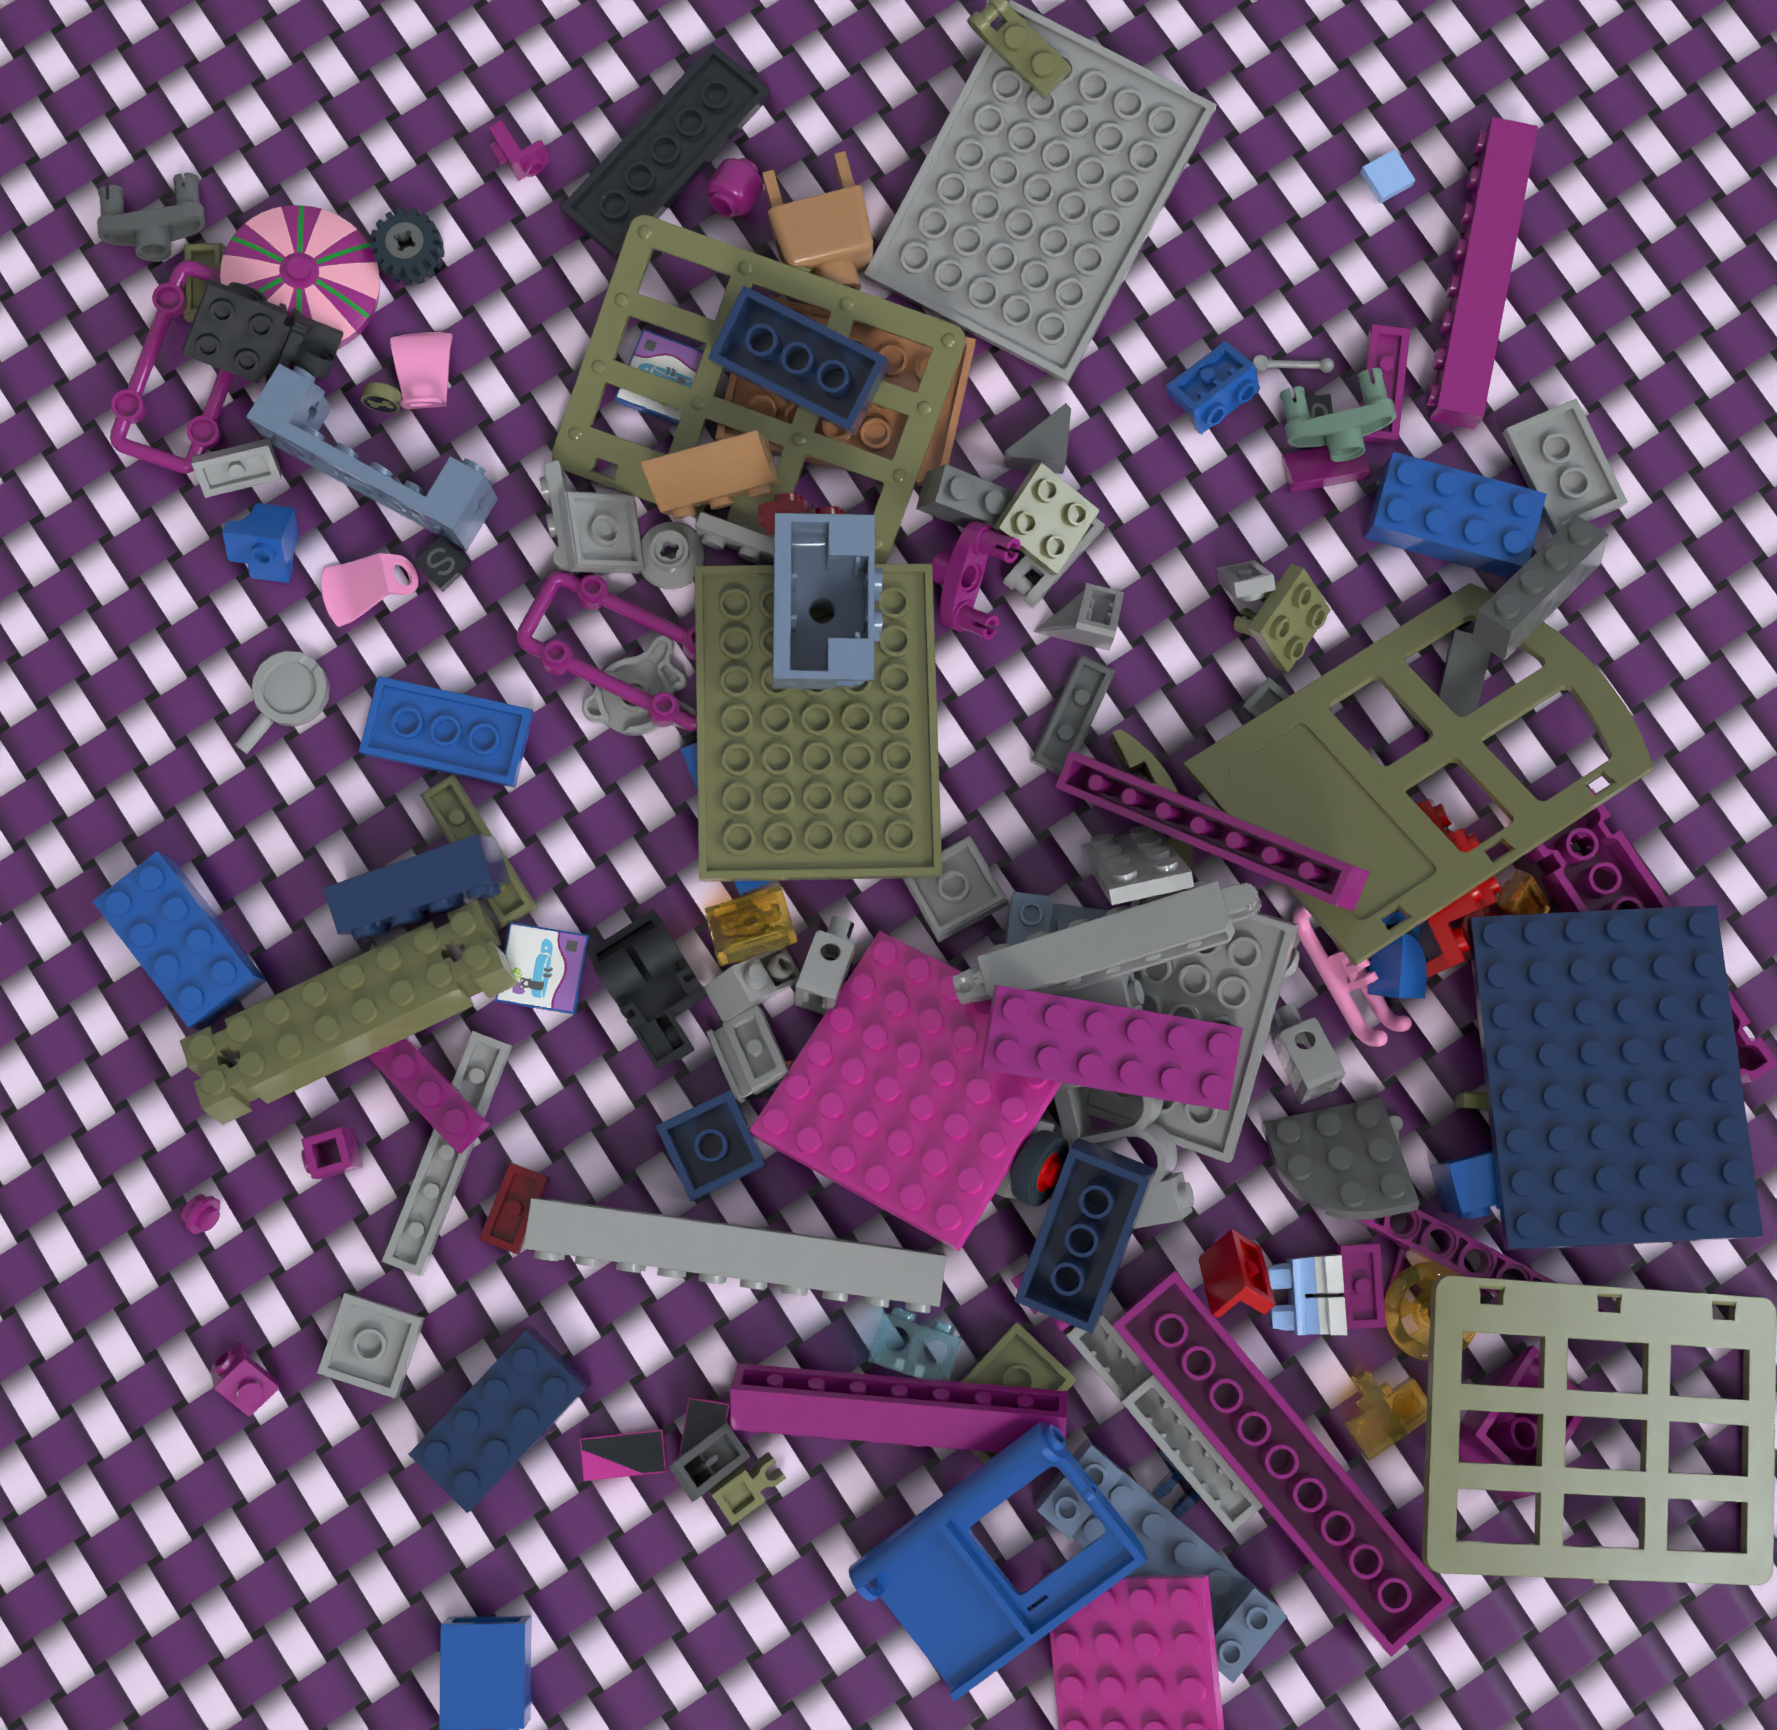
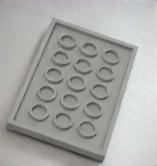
M1186 889L1169 892L1167 894L1171 896L1186 891ZM1150 897L1133 900L1130 908L1145 904L1146 900ZM1257 912V915L1255 914L1253 917L1249 916L1248 919L1233 923L1235 933L1228 943L1133 972L1135 980L1141 983L1144 992V1003L1141 1004L1142 1010L1243 1028L1229 1111L1163 1100L1160 1115L1153 1122L1162 1126L1172 1136L1175 1145L1226 1163H1230L1234 1158L1299 924L1261 912ZM1082 1086L1089 1115L1118 1125L1137 1122L1141 1118L1144 1110L1142 1096Z

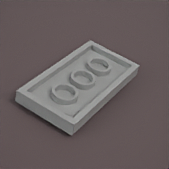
M1145 825L1134 827L1129 830V834L1116 837L1113 834H1100L1090 839L1091 842L1081 844L1083 859L1111 905L1194 887L1192 871L1164 834Z

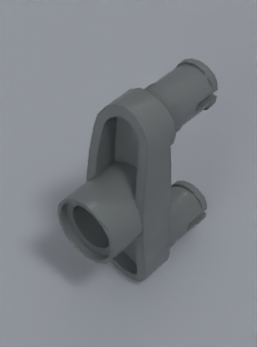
M181 173L174 176L173 182L176 194V204L174 206L129 213L124 212V190L120 186L109 185V195L107 194L106 186L100 187L98 195L100 198L101 216L97 220L99 238L111 245L135 246L136 255L145 261L160 262L168 259L172 254L171 242L196 234L205 227V210L200 204L199 177L193 173H184L185 183H183Z

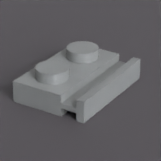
M758 1005L722 1023L723 1027L716 1031L711 1029L706 1032L733 1096L739 1103L744 1102V1098L753 1093L757 1095L778 1084L785 1075L789 1074L788 1066L762 1009Z

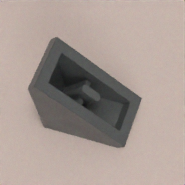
M1065 403L1005 451L1004 464L1009 469L1030 471L1035 463L1042 462L1054 473H1064L1071 408L1068 404Z
M725 1423L674 1459L668 1467L693 1502L749 1459L750 1456L729 1424Z

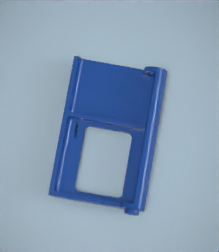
M1042 1422L1036 1424L849 1567V1577L858 1593L868 1601L873 1602L879 1597L884 1601L944 1679L949 1688V1696L954 1702L1147 1562L1145 1549L1137 1536L1066 1448L1067 1444L1063 1434L1052 1424L1049 1426ZM1057 1467L1104 1525L1105 1532L1028 1590L1020 1592L1015 1589L973 1535L971 1526L1046 1469Z

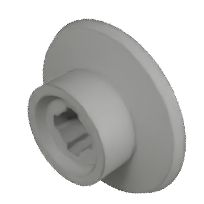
M664 522L653 526L641 538L645 570L641 574L648 582L662 589H679L691 584L695 580V566H704L706 562V548L701 542L702 538L698 536L692 527L680 522ZM670 546L677 550L674 559L663 556L666 547Z

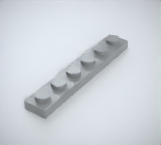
M472 1031L452 1084L485 1118L513 1046ZM435 1129L433 1130L382 1262L418 1276H423L476 1139L460 1154Z

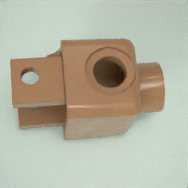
M842 151L834 154V169L840 187L839 190L783 204L774 170L762 172L764 189L770 207L768 210L769 228L781 263L792 267L797 265L811 269L810 273L860 290L861 284L857 272L867 269L873 258V238L862 186L854 184L846 152Z

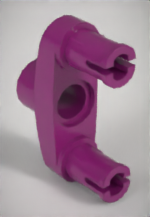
M973 521L964 528L953 552L942 550L936 555L932 562L933 582L943 586L940 618L944 626L958 632L966 630L986 640H990L995 636L997 630L986 625L998 626V617L974 609V604L981 585L988 555L1002 559L1007 563H1013L1019 553L1007 548L1012 547L1020 550L1021 542L1019 539L995 532L993 527L988 524Z

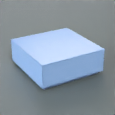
M1396 149L1363 166L1360 171L1380 204L1413 186L1415 182L1413 175Z

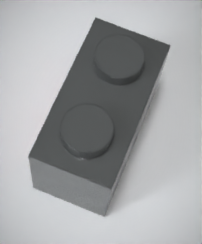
M944 464L926 472L916 509L962 528H965L973 521H979L994 527L1013 498L1014 492Z

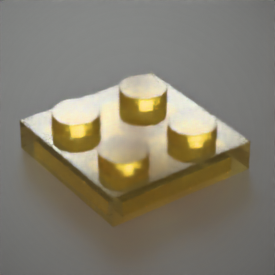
M781 885L704 908L719 966L738 963L748 957L771 950H780L787 945L798 942Z

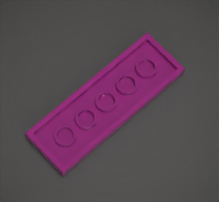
M994 984L980 1068L1229 1111L1243 1028Z

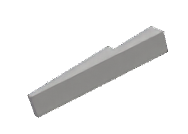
M1101 1315L1093 1334L1075 1326H1072L1064 1333L1231 1534L1263 1507L1260 1501L1103 1315Z

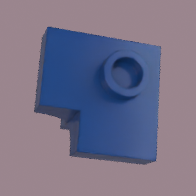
M255 503L252 512L246 518L226 522L222 534L228 561L248 564L250 578L289 583L293 574L294 550L299 539L295 508Z

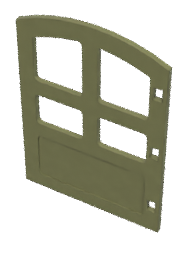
M1472 583L1462 587L1184 762V769L1221 811L1370 871L1354 911L1332 905L1285 885L1355 966L1647 775L1653 769V763L1643 737L1626 705L1611 684L1581 651L1545 622L1519 646L1540 661L1543 667L1465 717L1457 716L1406 664L1405 660L1466 621L1476 622L1478 610L1495 593ZM1372 681L1380 682L1432 737L1389 766L1380 765L1329 710L1330 707ZM1567 690L1573 694L1598 732L1610 759L1547 801H1539L1484 745L1483 741L1558 692ZM1448 763L1458 764L1512 821L1509 826L1469 852L1459 851L1406 793L1408 789ZM1602 776L1610 785L1593 795L1587 785ZM1502 842L1509 851L1492 862L1485 852ZM1399 909L1406 919L1388 930L1382 920Z

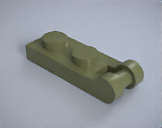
M986 0L988 5L980 13L975 11L967 19L969 26L1044 100L1071 73V66L1010 7L1006 0ZM999 17L1005 24L996 32L990 24Z

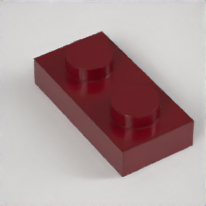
M510 1162L479 1240L514 1254H519L525 1241L531 1198L543 1197L550 1177Z

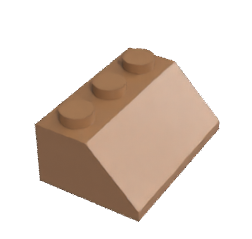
M758 430L641 462L660 512L667 516L672 515L673 520L693 516L696 514L695 508L710 504L711 510L733 505L734 497L748 494L749 499L761 498L772 494L771 487L780 485L769 441Z

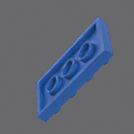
M378 676L359 753L369 757L516 788L534 711L529 708Z

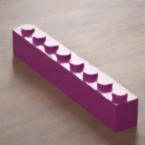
M1492 117L1485 131L1479 130L1473 153L1479 154L1477 166H1472L1467 181V189L1472 190L1470 202H1465L1460 217V225L1465 226L1463 238H1458L1453 254V261H1458V268L1456 274H1451L1446 291V297L1452 298L1450 310H1444L1439 328V333L1445 334L1443 347H1437L1432 369L1438 370L1436 383L1431 382L1425 402L1426 406L1431 407L1430 421L1475 429L1484 417L1537 135V125Z
M1071 750L1068 753L1055 788L1341 908L1355 910L1370 874L1368 870Z
M738 1363L730 1388L731 1429L753 1433H778L791 1436L824 1437L833 1440L847 1439L870 1441L872 1443L904 1444L915 1447L950 1448L959 1451L995 1452L998 1454L1040 1422L1047 1426L1051 1424L1056 1426L1066 1440L1068 1391Z

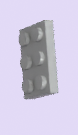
M1577 398L1512 425L1503 431L1502 434L1529 489L1547 493L1542 516L1552 536L1575 514L1589 522L1628 503Z

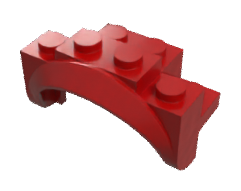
M1428 798L1417 804L1459 851L1469 852L1481 844L1475 833L1468 835L1464 828L1454 832L1446 828L1452 825V822L1442 803L1435 805L1434 801ZM1493 875L1427 919L1442 951V954L1426 963L1427 978L1471 959L1467 920L1470 917L1497 916L1495 913L1490 914L1491 905L1500 902L1497 893L1502 891L1496 875ZM1464 917L1462 927L1454 929L1451 922Z

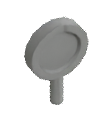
M294 651L274 654L265 660L256 671L252 683L254 702L261 713L235 745L248 754L274 722L281 726L297 727L310 723L319 716L329 700L330 684L322 667L313 658Z

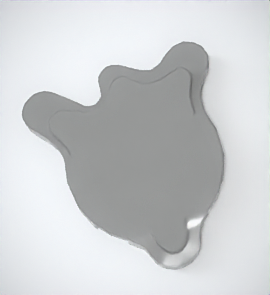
M665 635L656 637L650 647L642 654L618 660L604 670L605 673L651 695L667 692L675 696L677 691L685 688L687 685L686 676L672 665L675 647L670 637ZM595 686L592 694L582 704L583 714L589 721L603 723L616 732L625 735L639 736L660 728L650 721L647 710L598 686ZM678 700L680 709L692 715H697L693 707ZM672 724V725H671V726H676V727L685 729V728H683V727H681V726H678V725H676V724Z

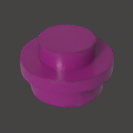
M204 1194L193 1197L186 1204L181 1214V1220L185 1222L186 1229L192 1234H199L212 1229L220 1218V1201L213 1196L206 1197Z

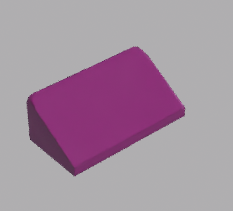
M1328 446L1282 454L1281 456L1289 493L1365 480L1370 473L1369 464L1364 454L1349 461L1334 462L1330 458Z

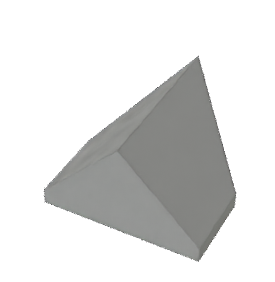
M1086 583L1085 589L1034 632L1110 651L1117 630L1124 592Z

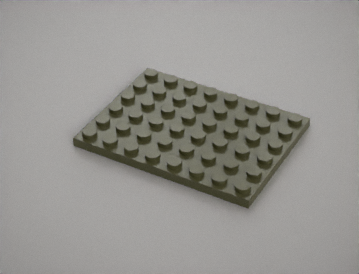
M875 564V568H882L883 578L880 601H874V609H882V634H880V641L874 642V681H865L861 685L854 687H835L834 689L821 690L773 688L774 565L695 566L699 882L941 878L942 852L932 564ZM822 607L816 608L810 614L815 622L821 624L828 623L833 619L830 611Z

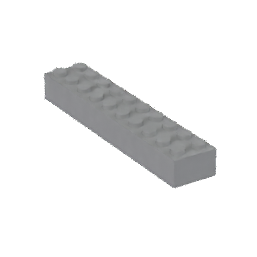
M531 1198L523 1248L535 1250L533 1258L558 1261L564 1260L565 1255L576 1256L575 1264L593 1267L605 1266V1261L608 1260L617 1262L616 1270L641 1273V1271H645L646 1266L658 1267V1276L671 1278L686 1277L687 1271L699 1273L698 1281L723 1284V1282L726 1283L727 1277L741 1279L740 1287L764 1290L767 1288V1283L782 1285L781 1293L806 1296L808 1289L823 1290L822 1298L845 1302H847L849 1294L865 1296L864 1304L879 1307H889V1300L906 1302L905 1310L930 1313L931 1306L940 1307L946 1255L943 1253L547 1198Z

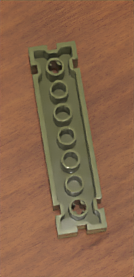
M475 900L448 913L447 915L450 920L448 924L438 928L431 921L224 1019L227 1028L222 1031L216 1032L209 1026L180 1040L188 1068L201 1077V1079L193 1083L202 1110L224 1125L251 1112L250 1102L257 1098L262 1099L268 1104L359 1061L385 1046L388 1047L474 1006L471 997L478 993L484 992L488 998H491L518 985L508 958L498 947L502 943L491 917L479 902Z

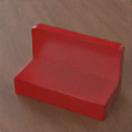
M1231 1229L1199 1257L1211 1315L1220 1318L1239 1301L1246 1303L1264 1315L1276 1305L1262 1249L1258 1244Z

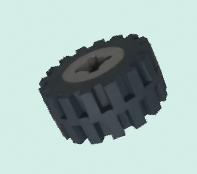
M404 208L397 209L398 214L394 216L390 211L385 214L387 220L384 222L379 219L376 223L378 230H372L371 233L373 242H370L371 250L379 267L394 282L399 283L400 280H403L405 285H412V280L415 279L418 284L425 282L423 277L426 275L431 279L435 275L433 269L435 267L441 268L443 263L440 258L445 255L444 243L434 222L424 213L419 215L416 209L410 208L409 213H406ZM412 240L409 244H401L402 242L404 243L406 241Z

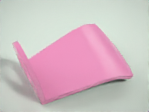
M420 332L390 338L394 364L403 400L400 401L403 408L446 407L450 350L453 338L451 333Z
M378 553L345 564L327 566L324 568L321 578L322 596L329 617L338 627L356 620L389 594H412L416 591L419 582L417 571L407 558L401 555ZM395 565H400L407 571L409 576L407 586L400 584L394 576Z

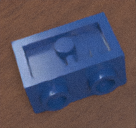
M1227 341L1223 342L1165 386L1168 397L1192 417L1194 429L1199 434H1203L1212 426L1219 424L1224 417L1243 403L1251 400L1260 390L1255 365Z

